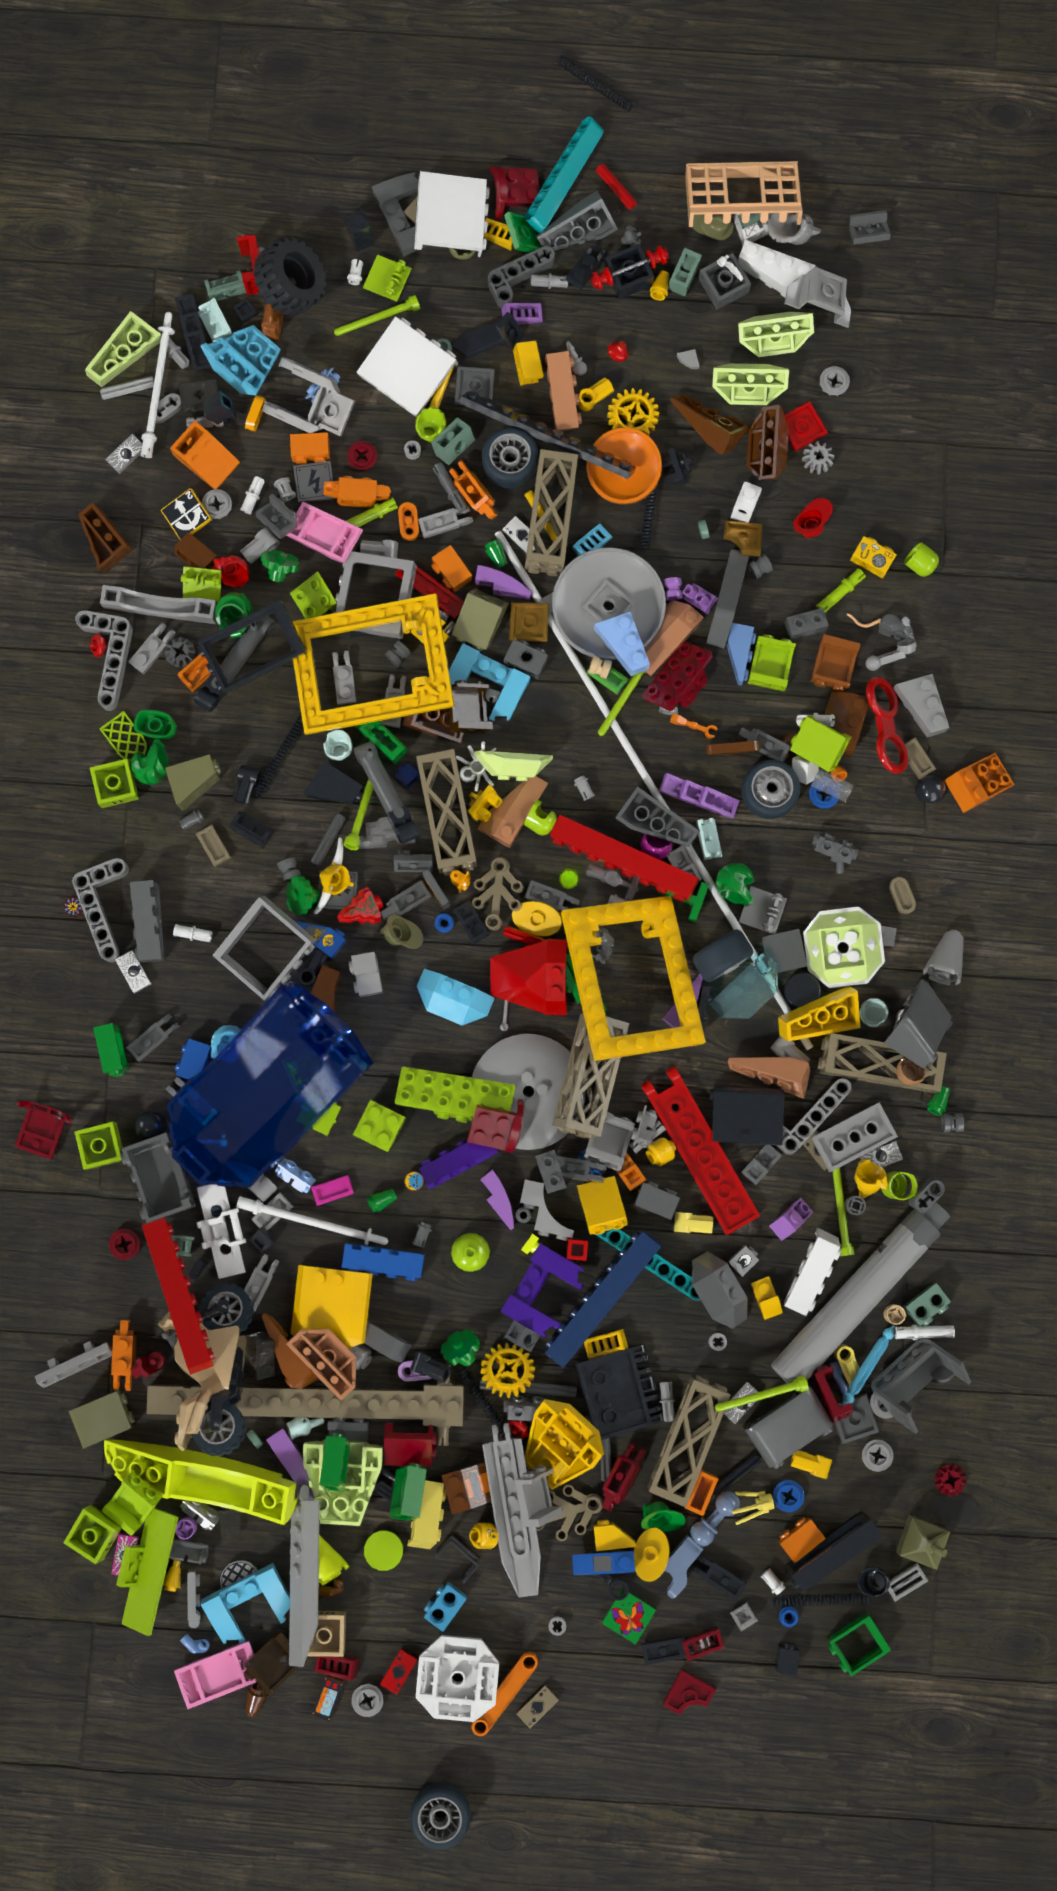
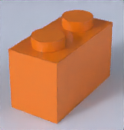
M328 433L290 434L291 458L293 462L306 464L309 461H314L315 463L330 461Z
M451 545L432 557L433 564L431 566L437 575L439 573L444 578L442 582L447 589L451 588L453 592H456L472 581V574Z
M701 1469L685 1508L703 1516L717 1484L718 1477Z
M802 1517L795 1523V1528L791 1531L788 1529L779 1536L781 1538L778 1540L779 1544L794 1563L826 1539L809 1517L806 1519Z

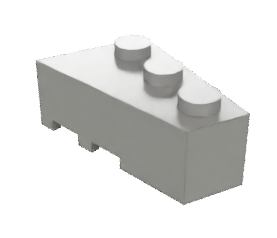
M933 674L894 686L895 693L902 700L905 708L910 711L914 717L913 719L927 738L945 733L949 729Z

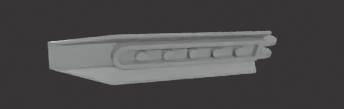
M505 1423L503 1428L506 1439L499 1440L497 1425H492L494 1441L485 1443L482 1446L495 1525L499 1533L498 1543L501 1562L518 1597L538 1595L541 1555L536 1527H524L515 1483L516 1479L522 1477V1474L527 1472L522 1439L511 1438L509 1423Z
M296 1484L294 1498H297V1503L291 1516L289 1666L303 1667L318 1626L319 1501H309V1488L305 1484L300 1486Z

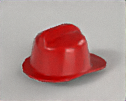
M824 498L810 502L794 519V530L797 533L803 534L806 539L821 534L824 530L825 522L832 514V503Z

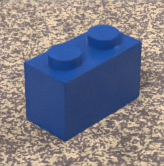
M192 1039L184 1042L181 1053H184L181 1060H178L175 1067L176 1075L201 1084L211 1056V1046Z

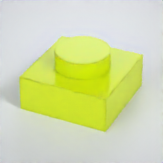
M532 1234L521 1250L526 1254L529 1252L533 1253L539 1246L537 1242L539 1238Z

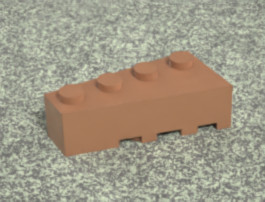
M569 351L546 354L545 365H548L547 379L550 383L549 389L551 402H553L552 411L555 429L560 431L578 429L582 421L581 414L577 413L576 405H579L578 394H574L573 386H576V376L572 375L571 367H574L573 356H569Z

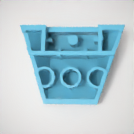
M254 325L234 332L229 337L218 338L216 342L201 345L213 370L240 394L257 395L281 351L276 344L262 334Z

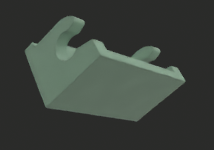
M240 270L236 271L237 274L211 282L208 279L204 280L210 300L215 298L216 301L246 293Z

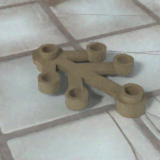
M503 857L494 859L491 863V870L481 879H477L474 882V887L478 891H484L487 887L486 883L495 877V883L472 901L473 907L481 910L485 902L493 896L492 911L487 916L485 923L489 929L494 931L502 926V920L499 917L501 895L509 903L512 911L518 912L522 907L521 902L514 899L503 886L504 876L511 884V889L515 893H520L524 889L523 884L516 880L509 872L510 864ZM503 864V869L498 870V866ZM479 882H483V886L481 888H478ZM516 884H520V888L518 890L514 889ZM480 900L481 905L476 906V902ZM517 902L518 907L513 908L512 905ZM494 920L498 921L496 926H492Z
M566 1484L562 1489L563 1494L566 1497L572 1496L582 1502L573 1505L556 1496L552 1490H549L554 1496L551 1503L563 1508V1514L552 1521L566 1517L562 1527L556 1531V1538L559 1541L567 1539L568 1531L577 1513L583 1511L585 1512L581 1521L575 1525V1532L578 1535L585 1534L586 1526L592 1514L598 1513L602 1509L603 1500L598 1494L585 1495L575 1490L571 1484ZM566 1487L572 1488L570 1494L565 1493ZM591 1500H595L597 1502V1505L595 1507H591L589 1505ZM544 1525L541 1527H536V1531L542 1530L544 1528ZM579 1525L584 1526L583 1532L577 1531ZM563 1531L566 1535L564 1538H559L558 1533Z

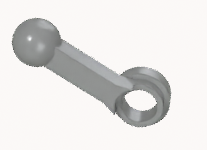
M901 640L897 643V650L880 656L868 657L866 667L871 671H875L884 664L906 658L905 654H910L916 650V640Z

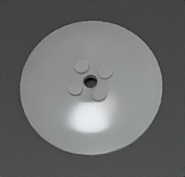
M600 548L578 556L565 567L554 588L552 609L558 630L572 647L590 657L596 655L600 659L615 660L617 658L594 631V624L631 612L643 647H646L662 625L666 609V598L659 576L644 559L627 550ZM605 602H612L614 608L610 611L605 610L603 607Z
M519 1034L499 1041L481 1057L472 1075V1078L515 1085L511 1112L516 1113L518 1099L524 1101V1118L516 1149L533 1150L544 1148L558 1142L567 1135L557 1131L558 1127L552 1126L570 1052L557 1041L536 1034ZM525 1086L533 1088L534 1094L531 1097L524 1096L523 1088ZM586 1090L580 1095V1100L583 1108L585 1103ZM576 1105L573 1113V1118L578 1114Z

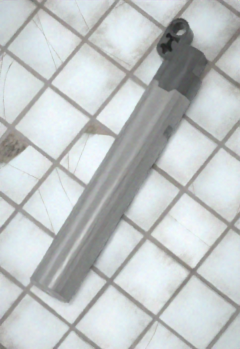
M927 1178L917 1187L915 1196L909 1199V1205L914 1209L771 1363V1368L787 1384L793 1382L797 1376L805 1375L806 1380H808L940 1237L939 1228L950 1218V1215L936 1203L945 1190L944 1184L941 1181ZM935 1183L936 1189L931 1192L930 1186Z

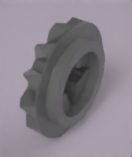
M182 637L172 639L166 645L164 651L167 661L175 667H185L195 657L194 645L188 639ZM181 647H183V652L186 654V656L184 654H180L176 657L177 653L174 650V648L180 649Z

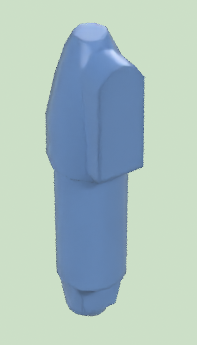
M837 1361L830 1363V1367L833 1366L834 1368L833 1378L841 1393L848 1392V1387L842 1377L843 1372Z

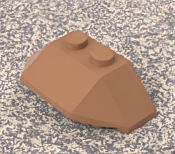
M330 1329L300 1330L286 1343L340 1401L355 1388L356 1356Z

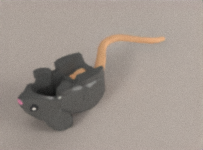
M890 613L872 623L862 624L852 615L847 614L861 627L867 628L879 623V633L888 637L893 635L897 640H900L901 636L904 639H914L908 617H902L901 619L897 615Z

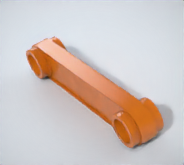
M528 1651L522 1654L498 1686L496 1705L472 1722V1731L475 1735L484 1736L488 1733L536 1669L538 1658L535 1653ZM532 1657L535 1662L533 1665L528 1666L524 1663V1659ZM478 1722H483L486 1725V1728L484 1730H478L475 1727V1724Z

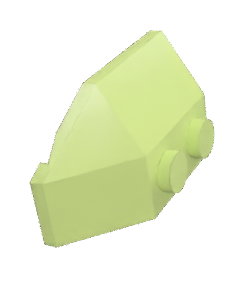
M784 312L751 317L738 323L739 342L758 357L796 352L809 336L814 333L813 313Z
M731 363L713 368V388L729 404L768 405L788 389L789 369L769 364Z
M482 750L474 752V756L491 776H498V780H509L510 777H516V781H527L528 778L535 777L553 759V755Z

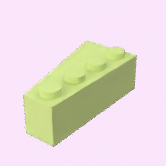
M130 311L86 367V375L103 387L158 345L161 334Z

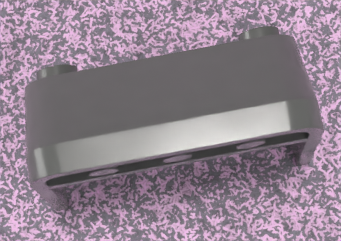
M921 1338L872 1381L871 1388L891 1415L916 1434L918 1430L911 1417L912 1408L907 1403L933 1378L943 1383L957 1376L968 1385L971 1383V1380L962 1361L931 1340Z

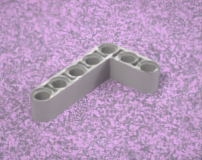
M80 611L77 613L75 621L83 631L110 636L98 693V702L104 710L112 711L118 705L133 628L124 617ZM84 618H90L88 624H82ZM103 621H108L107 627L100 628V624ZM120 625H127L124 631H119ZM119 642H122L123 647L119 650H116L115 645ZM113 661H120L118 667H111ZM110 679H116L113 686H107ZM112 697L111 703L105 705L104 699Z
M119 858L75 874L72 880L101 958L107 962H115V959L120 956V951L96 888L123 878L128 874L129 867L127 863ZM122 864V871L116 873L114 870L115 866ZM104 871V878L98 880L96 877L97 873ZM85 877L87 883L85 886L80 887L79 880ZM89 895H93V902L91 904H86V897ZM95 913H100L99 921L93 922L92 916ZM106 930L107 937L104 940H100L99 933ZM113 948V956L107 958L105 955L106 950Z
M838 1079L791 1131L783 1126L782 1146H776L785 1154H794L849 1094L851 1083L847 1079ZM841 1083L846 1086L845 1093H840L837 1090L838 1084ZM831 1098L834 1105L827 1107L824 1104V1099ZM818 1112L821 1115V1120L814 1121L811 1118V1113ZM805 1126L808 1129V1134L805 1136L800 1135L798 1128ZM787 1140H792L795 1143L794 1150L786 1148L785 1142Z

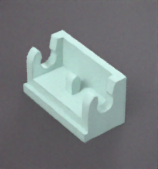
M215 298L198 307L200 310L198 314L213 342H216L218 338H226L232 335L231 329Z
M715 819L697 820L696 827L700 831L698 837L703 860L722 857Z

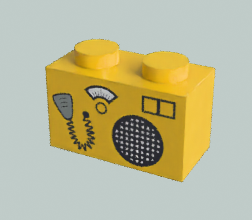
M864 536L850 561L883 579L897 554L887 546L882 547L877 544L875 539Z

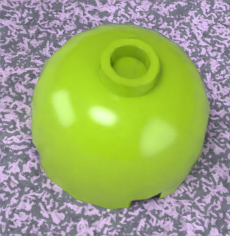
M466 1233L459 1236L453 1243L451 1256L456 1266L468 1272L480 1270L485 1266L490 1254L488 1243L482 1236L476 1233Z

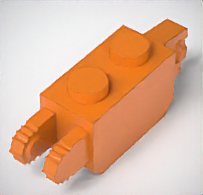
M461 460L458 462V465L463 470V474L459 475L454 468L449 470L455 479L454 484L475 511H478L481 515L485 513L489 519L493 520L498 515L492 507L495 502L494 498L477 475Z
M352 476L339 477V481L324 482L323 495L337 498L340 506L371 508L375 505V501H387L391 493L390 487L377 485V480L367 477L354 479Z
M120 1320V1330H116L115 1335H113L111 1375H114L113 1389L117 1391L120 1387V1375L126 1376V1391H131L133 1374L130 1368L136 1365L137 1337L134 1335V1330H130V1320Z

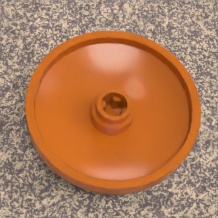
M617 428L603 434L593 444V446L597 447V450L611 453L615 458L629 461L636 467L634 474L629 479H626L587 461L589 481L602 498L615 504H632L646 498L655 489L661 477L662 459L656 444L648 435L633 428Z

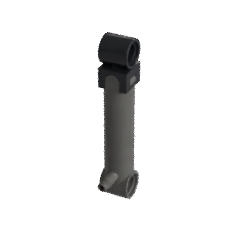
M267 616L249 625L244 631L243 636L239 638L221 663L220 667L229 683L233 681L263 637L267 636L272 630L275 621ZM214 674L209 676L204 683L205 687H202L194 698V702L209 713L216 708L220 699L225 695L223 691L220 692L215 684L217 679Z
M369 741L355 747V756L359 764L363 766L388 815V821L393 831H395L400 844L418 838L419 831L417 826L411 819L406 805H403L379 758L374 743Z

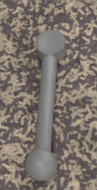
M507 1000L504 1003L503 1023L500 1025L502 1031L508 1030V1024H506Z

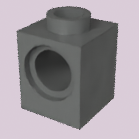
M514 1320L504 1337L531 1352L540 1335Z

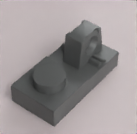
M398 850V854L394 855V872H425L426 870L433 872L432 855H410V850Z

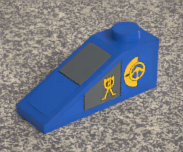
M295 921L317 940L313 945L331 959H334L347 942L344 939L345 934L337 928L334 931L329 927Z
M634 1551L572 1555L573 1575L635 1572Z

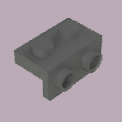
M886 210L850 216L849 232L853 245L890 240L891 233L887 224Z
M271 494L269 495L270 502L255 513L256 517L279 539H282L297 528V515L292 509L289 510L285 506L281 498Z
M345 1418L330 1419L328 1421L329 1436L332 1437V1434L336 1433L344 1435V1438L349 1441H368L369 1421H364V1418H353V1420H345Z

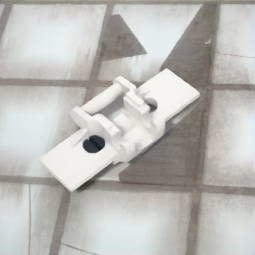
M224 1181L198 1187L197 1190L205 1220L196 1223L197 1227L201 1228L204 1242L201 1243L202 1248L211 1247L218 1278L245 1273L239 1244L246 1243V1239H243L237 1214L239 1212L238 1208L230 1209ZM230 1214L236 1239L234 1241H230L225 1215ZM222 1244H227L231 1247L229 1254L221 1252Z

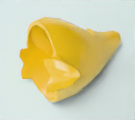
M863 1159L858 1162L854 1177L859 1189L858 1196L864 1199L876 1193L880 1188L886 1190L888 1183L884 1169L876 1163L870 1162V1159Z

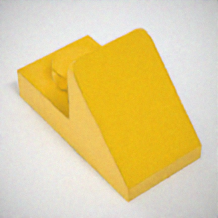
M769 1276L750 1283L764 1320L783 1313L779 1297L775 1293Z

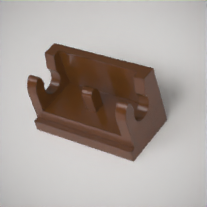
M189 532L174 546L175 555L190 567L211 569L215 564L213 560L217 558V555Z

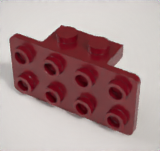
M685 641L671 655L642 694L643 699L668 711L674 710L679 702L681 706L688 708L708 681L704 668L713 657L712 652Z

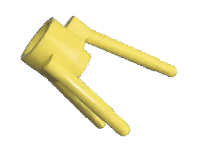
M765 1491L734 1492L737 1496L759 1497L755 1499L756 1504L732 1511V1514H737L753 1509L759 1510L735 1522L736 1525L761 1514L769 1513V1510L774 1509L771 1493L765 1494Z

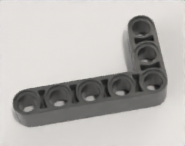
M731 548L706 642L708 645L723 649L725 648L749 558V555H741V551Z

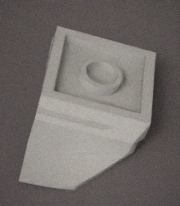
M814 267L787 287L785 304L800 309L807 302L834 312V323L849 328L851 308L846 298L847 279Z

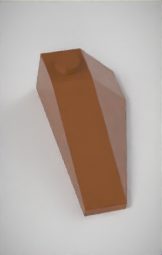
M264 1313L262 1318L282 1373L286 1377V1383L291 1388L303 1389L320 1380L286 1345L290 1338L287 1339L288 1333L271 1315Z

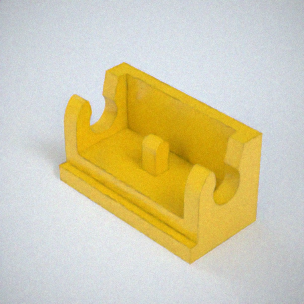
M536 341L516 343L513 354L520 386L539 382V379L543 378L544 375Z

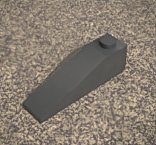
M595 191L580 200L536 237L542 247L549 246L555 251L567 248L568 245L583 244L585 241L593 239H603L618 230L598 191Z

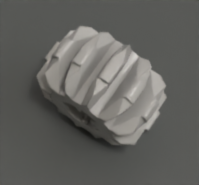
M817 441L815 446L809 444L808 449H804L803 454L805 456L802 457V461L806 462L805 468H811L810 473L816 470L819 475L821 470L827 472L828 467H832L833 462L831 460L834 459V455L830 454L832 448H825L826 443L820 446V443Z

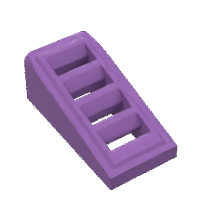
M505 303L502 307V317L506 312L510 313L511 311L518 325L543 322L541 303ZM532 309L535 310V317H532Z

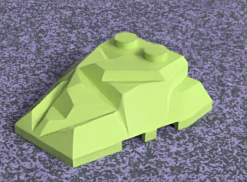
M325 1440L322 1442L312 1441L304 1443L303 1466L309 1477L308 1483L313 1491V1500L319 1501L320 1524L360 1526L382 1468L383 1447L369 1444L367 1441H349L351 1447L345 1491L338 1492L324 1490L319 1485Z

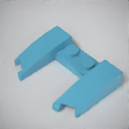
M463 643L449 670L451 685L458 680L467 681L470 673L473 672L504 687L489 720L495 721V716H507V721H510L530 682V676L498 663Z
M273 1563L201 1600L204 1612L224 1644L226 1640H239V1643L245 1642V1638L230 1609L262 1592L280 1623L286 1620L284 1615L290 1608V1595Z

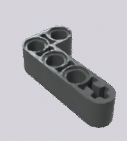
M544 246L492 270L488 275V287L496 304L502 308L505 303H513L512 286L531 278L532 275H538L552 268L555 259L554 250L549 246ZM530 263L534 266L532 268H527L525 265ZM515 271L517 275L511 276L509 273ZM494 279H499L501 282L495 284L492 281ZM502 295H507L509 298L503 300L500 297Z
M367 1320L365 1344L388 1358L403 1363L412 1344L388 1333Z

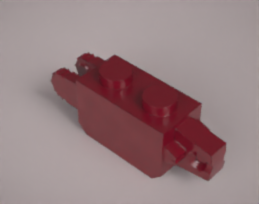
M633 1442L629 1444L624 1455L621 1454L618 1457L603 1486L605 1491L603 1496L606 1498L602 1507L608 1511L613 1509L615 1503L619 1504L621 1500H625L642 1468L640 1464L644 1459L646 1449L642 1448L635 1460H631L630 1458L636 1448V1444Z

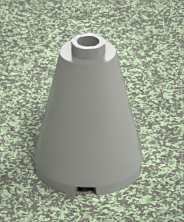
M950 930L945 932L926 963L923 974H929L930 980L944 985H950L951 982H956L955 985H958L961 982L964 937L959 931Z

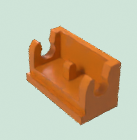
M201 654L177 674L192 693L211 675L206 666L208 661Z

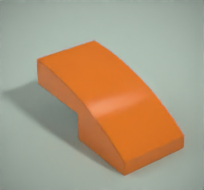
M626 1152L621 1170L615 1171L631 1191L646 1181V1179Z

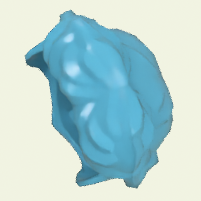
M224 1025L218 1028L211 1040V1058L226 1062H234L238 1059V1055L242 1052L245 1042L242 1030L232 1025Z

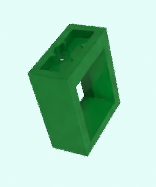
M114 1023L93 1027L103 1073L113 1077L125 1075L124 1072L129 1071L120 1027Z
M333 1433L332 1437L326 1436L319 1483L324 1490L345 1491L351 1444L342 1434Z
M409 1463V1466L404 1465L403 1468L396 1470L389 1518L404 1521L420 1518L427 1469H422L419 1464Z
M867 1612L827 1638L830 1642L827 1645L833 1656L838 1655L841 1660L838 1662L844 1673L848 1671L851 1677L891 1651ZM862 1624H865L879 1647L849 1665L836 1641Z

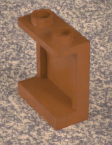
M824 634L821 638L811 682H814L819 687H833V690L838 692L847 691L850 687V680L860 643Z

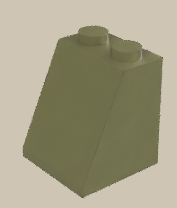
M474 588L466 596L451 635L455 636L457 641L462 643L467 641L473 644L475 649L481 651L488 649L509 603Z
M210 754L165 768L176 805L181 810H186L220 780L219 774L222 773L219 763Z
M121 1390L115 1391L69 1411L83 1449L134 1427L135 1418L132 1411H128L126 1406L128 1399L124 1392L121 1393Z

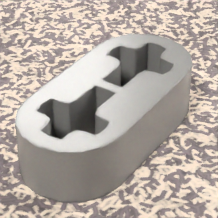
M171 393L159 401L158 411L161 412L162 416H156L155 423H163L181 410L183 405L179 395ZM170 401H176L177 405H171Z

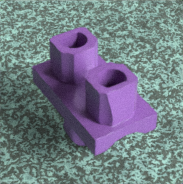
M694 583L692 586L687 584L682 592L685 595V601L706 614H709L710 608L714 605L713 603L718 600L716 596Z

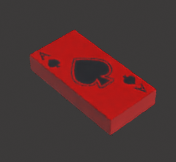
M401 1648L380 1685L397 1695L418 1658Z

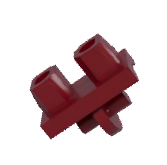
M153 1351L135 1361L137 1365L130 1368L135 1379L142 1375L146 1378L163 1368L165 1357L162 1353Z

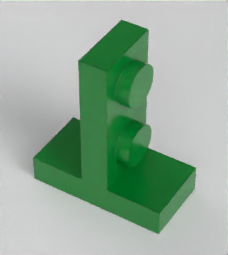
M702 882L697 896L692 895L690 901L684 900V903L693 906L688 918L689 921L696 922L709 884ZM659 891L657 892L664 896H671V898H673L674 894H671L669 892H667L666 894H663Z

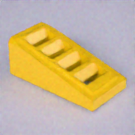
M486 218L487 227L488 225L492 227L489 233H484L483 238L511 251L514 247L511 236L508 240L505 239L508 234L510 235L508 226ZM495 228H497L498 230H497L496 234H495V235H492L493 232H494V230H495ZM501 231L504 232L502 238L499 237Z
M623 1329L592 1337L584 1342L588 1359L628 1348ZM615 1335H617L619 1347L617 1346ZM608 1337H610V1341H611V1344H612V1348H611V1349H610L609 1344H608V1340H607ZM601 1339L605 1349L604 1351H602L599 1340ZM593 1341L595 1342L597 1353H594L591 1343Z

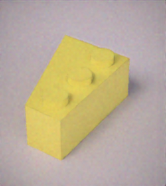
M425 1481L420 1518L411 1521V1540H408L407 1546L431 1549L437 1541H440L441 1529H438L439 1521L443 1520L444 1509H441V1504L446 1498L444 1483Z

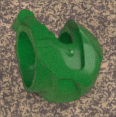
M228 593L219 599L215 607L216 621L220 630L253 613L251 602L244 593ZM247 627L231 634V638L242 637Z
M159 739L153 741L147 756L137 751L130 761V770L135 778L143 784L154 785L165 779L167 775L165 768L169 767L168 756L164 750L165 745Z
M731 863L723 866L716 879L719 895L732 903L743 904L746 907L754 903V898L745 886L755 881L750 868L743 863Z

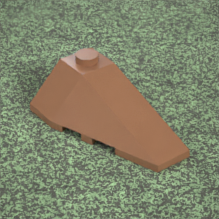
M671 600L666 606L664 619L658 633L644 647L650 663L649 670L645 672L650 676L700 626L704 617L692 606Z
M802 1058L728 1059L731 1070L750 1078L757 1076L764 1084L768 1086L772 1083L778 1085L787 1094L804 1098L806 1095L810 1067L809 1063Z

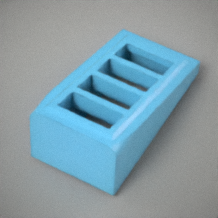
M598 524L573 545L572 550L580 556L586 553L581 547L582 545L589 551L600 549L612 539V536L601 524ZM600 531L606 538L602 539L597 532ZM593 535L599 541L598 544L591 538ZM588 540L594 545L593 548L587 544Z

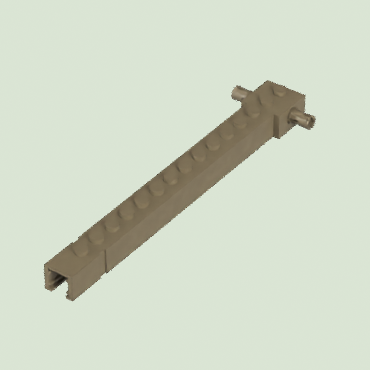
M449 1375L445 1383L438 1381L436 1384H424V1389L354 1388L341 1401L329 1388L325 1387L298 1389L274 1386H241L243 1389L241 1401L236 1405L243 1416L423 1420V1426L433 1425L437 1427L436 1445H442L443 1437V1446H448L449 1428L451 1426H463L464 1384L450 1383ZM149 1385L147 1392V1414L177 1415V1412H180L181 1403L201 1392V1386Z

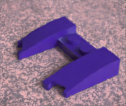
M539 1244L530 1259L532 1261L515 1293L513 1295L510 1294L501 1312L545 1338L547 1335L544 1332L553 1325L558 1329L561 1327V1324L531 1306L550 1272L582 1290L583 1284L578 1283V1272H584V1269L546 1246Z

